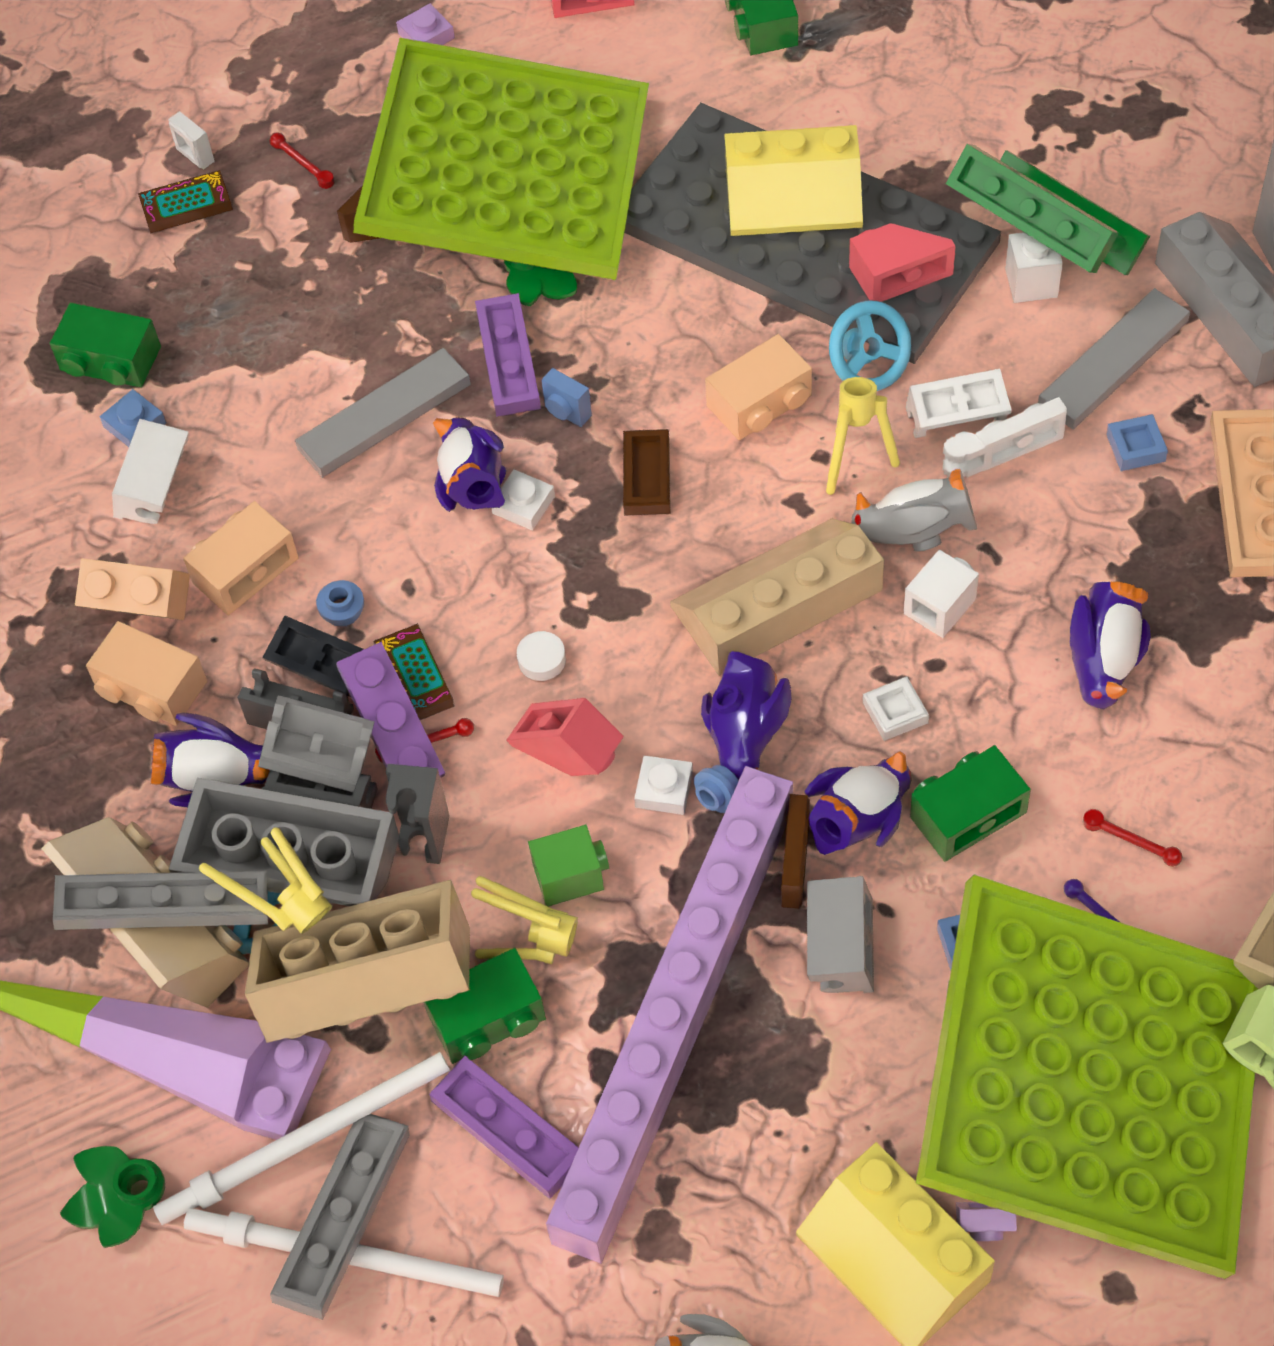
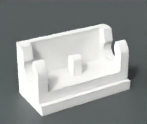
M1000 369L912 385L909 388L905 407L908 418L914 417L915 429L913 434L915 438L925 437L927 430L991 417H994V421H1004L1007 419V415L1011 414L1012 410Z
M139 419L112 492L114 518H127L149 524L158 523L160 514L156 512L162 513L168 491L184 447L189 439V431Z

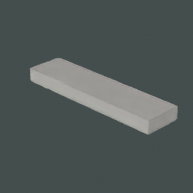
M1154 288L1039 395L1038 403H1046L1059 397L1067 408L1065 424L1074 430L1189 321L1190 311Z
M442 348L295 439L297 449L323 478L471 385L469 374Z
M267 870L222 872L268 902ZM202 872L55 875L54 930L268 924L267 915L217 884Z
M369 1114L353 1123L270 1293L272 1303L321 1320L324 1319L410 1136L409 1126L373 1114Z

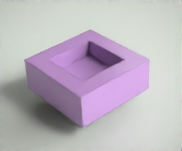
M431 3L396 22L398 34L402 38L444 45L455 38L453 26Z
M956 1202V1222L966 1232H970V1236L975 1241L1003 1240V1231H1017L1016 1214L977 1202Z

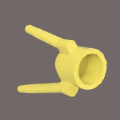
M852 377L840 384L839 413L835 430L836 437L826 492L829 495L835 493L848 425L854 427L865 426L870 423L874 415H877L891 466L896 468L900 465L887 415V397L877 396V385L870 379Z
M277 827L271 830V835L280 851L268 837L261 839V845L290 883L277 898L282 905L280 909L209 864L202 863L199 866V870L203 874L270 917L282 931L287 930L293 924L303 934L316 925L332 908V905L322 895L324 891L311 878L291 844Z
M479 876L476 878V884L489 890L491 893L475 888L471 891L473 898L532 921L528 941L537 943V948H516L522 960H537L552 964L555 954L568 956L575 938L578 917L552 909L485 877ZM513 948L477 949L475 956L478 959H491Z

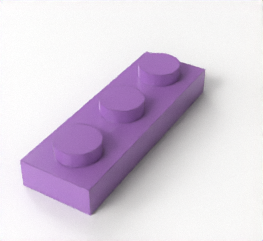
M519 293L475 301L496 417L541 409Z
M382 642L338 661L336 666L361 718L375 721L371 738L386 769L387 764L438 768L440 778L445 776V771Z
M464 1056L431 1091L429 1095L432 1103L546 1197L551 1199L563 1185L579 1147L469 1058Z

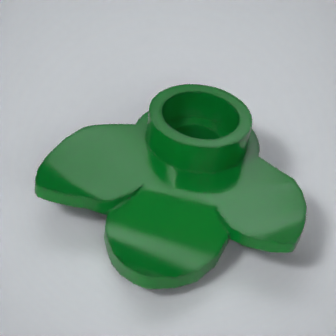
M504 260V266L509 272L506 280L507 289L510 295L519 293L522 305L532 306L541 294L550 299L560 300L573 296L577 292V281L573 272Z
M114 1146L93 1147L77 1153L73 1157L74 1163L87 1183L62 1208L60 1212L62 1219L81 1229L98 1228L99 1240L104 1248L120 1245L128 1241L140 1229L145 1211L151 1209L162 1198L165 1191L164 1174L154 1162L147 1159L130 1160L121 1149ZM140 1180L148 1182L147 1188L137 1195L131 1194V1188L136 1182Z

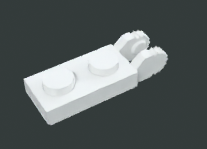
M1057 397L1046 403L1033 404L1024 412L1004 421L991 422L982 430L976 432V434L962 431L955 434V437L951 436L950 439H946L943 447V454H945L946 458L943 460L944 475H947V478H949L953 470L961 469L963 477H970L1063 439L1067 413L1066 406Z

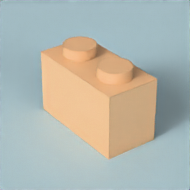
M777 334L705 378L706 405L740 441L752 432L762 431L773 419L789 409L799 408L812 396V368Z
M253 501L242 511H238L230 516L225 525L207 539L196 543L191 551L183 557L192 583L228 616L299 559L291 532L256 501Z
M81 558L75 606L184 620L190 574L172 569Z
M119 621L116 622L86 664L95 684L94 690L101 697L112 703H118L121 700L134 706L138 713L151 721L157 722L159 719H162L175 726L180 722V720L175 718L176 714L186 713L207 683V678L198 656Z

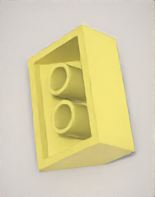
M857 125L725 134L726 178L731 236L863 228L861 166Z
M877 1142L836 1177L796 1231V1236L902 1346H922L991 1282L995 1260L919 1184H916V1181Z

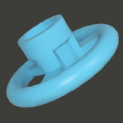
M873 300L862 301L846 309L836 320L829 339V355L836 374L842 381L852 377H860L857 373L865 364L879 357L895 360L890 369L879 377L867 379L872 380L877 385V391L895 383L904 373L911 355V335L907 323L901 314L892 306ZM871 314L885 318L892 325L897 335L898 346L884 343L881 336L875 333ZM856 320L858 328H852L846 332L850 324ZM866 340H868L869 342V349L867 352H865L864 350V343Z

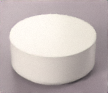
M537 631L525 636L517 647V660L521 672L526 677L536 681L550 680L559 675L566 663L565 649L561 639L555 634L546 631Z

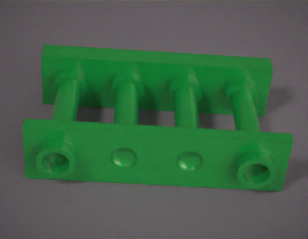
M966 144L945 183L1089 273H1097L1102 262L1122 274L1129 275L1150 238V235L1008 150H1005L1001 159L998 160L973 144Z

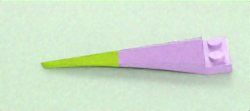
M0 980L1 1011L117 1065L244 1131L275 1140L297 1129L331 1051L325 1040L306 1035L294 1039L284 1038L267 1043L256 1020Z

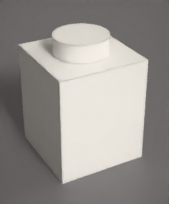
M1025 232L1009 234L1005 270L1013 302L1019 303L1057 298L1063 264L1061 255Z
M939 549L905 588L904 615L944 638L976 600L979 573L974 571L965 560L958 557L953 558Z

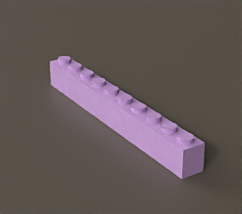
M745 766L548 1217L546 1226L551 1245L602 1264L786 828L790 794H793V781Z

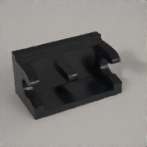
M284 616L262 658L276 666L332 690L343 692L351 697L336 664L338 661L364 649L288 616Z

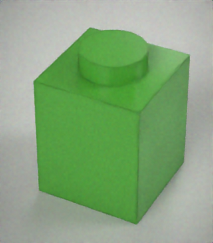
M587 824L528 841L532 865L546 906L549 907L604 890L601 871L609 869L607 855L601 840L592 842Z

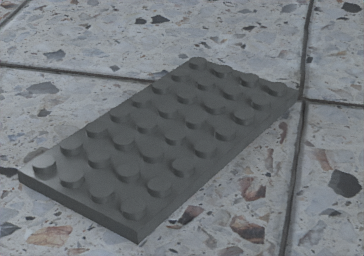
M700 102L632 187L624 233L831 327L834 326L836 320L846 309L856 303L869 301L849 268L850 238L858 236L866 230H874L892 223L952 239L955 244L953 275L883 301V303L896 309L907 323L911 335L909 362L915 364L999 245L1001 231L861 171L863 228L731 236L726 178L725 134L766 130ZM871 314L875 333L881 336L884 343L898 346L897 335L892 325L885 318ZM856 320L850 324L846 332L852 328H858Z

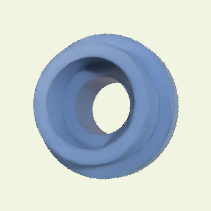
M339 580L327 584L320 590L316 599V605L320 616L324 620L335 626H347L359 618L364 608V597L361 589L356 584L350 581ZM346 598L342 603H334L338 599Z
M714 765L712 768H704L694 778L696 796L705 808L725 813L739 781L724 766Z

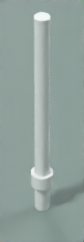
M441 1052L220 1171L212 1174L208 1170L189 1181L190 1187L153 1206L161 1225H165L187 1213L189 1208L195 1209L201 1206L203 1209L210 1207L224 1199L222 1193L449 1072L450 1069Z
M189 1208L184 1219L185 1230L223 1237L224 1244L247 1248L249 1244H255L291 1252L300 1231L255 1222L253 1215L234 1211L229 1216ZM358 1244L349 1264L500 1297L504 1283V1275L361 1244Z

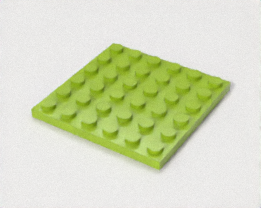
M399 38L354 219L353 233L616 280L649 83Z
M973 875L965 883L916 1184L1226 1279L1234 1275L1236 1271L1255 1072L1238 1062L1226 1050L1223 1042L1246 996L1258 990V988L1234 966L1233 959L981 876Z

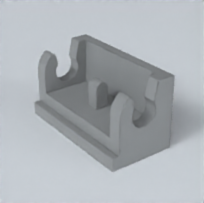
M278 695L272 720L269 721L258 767L354 792L365 762L375 721Z
M863 876L807 881V976L810 981L820 982V991L874 992L873 898Z

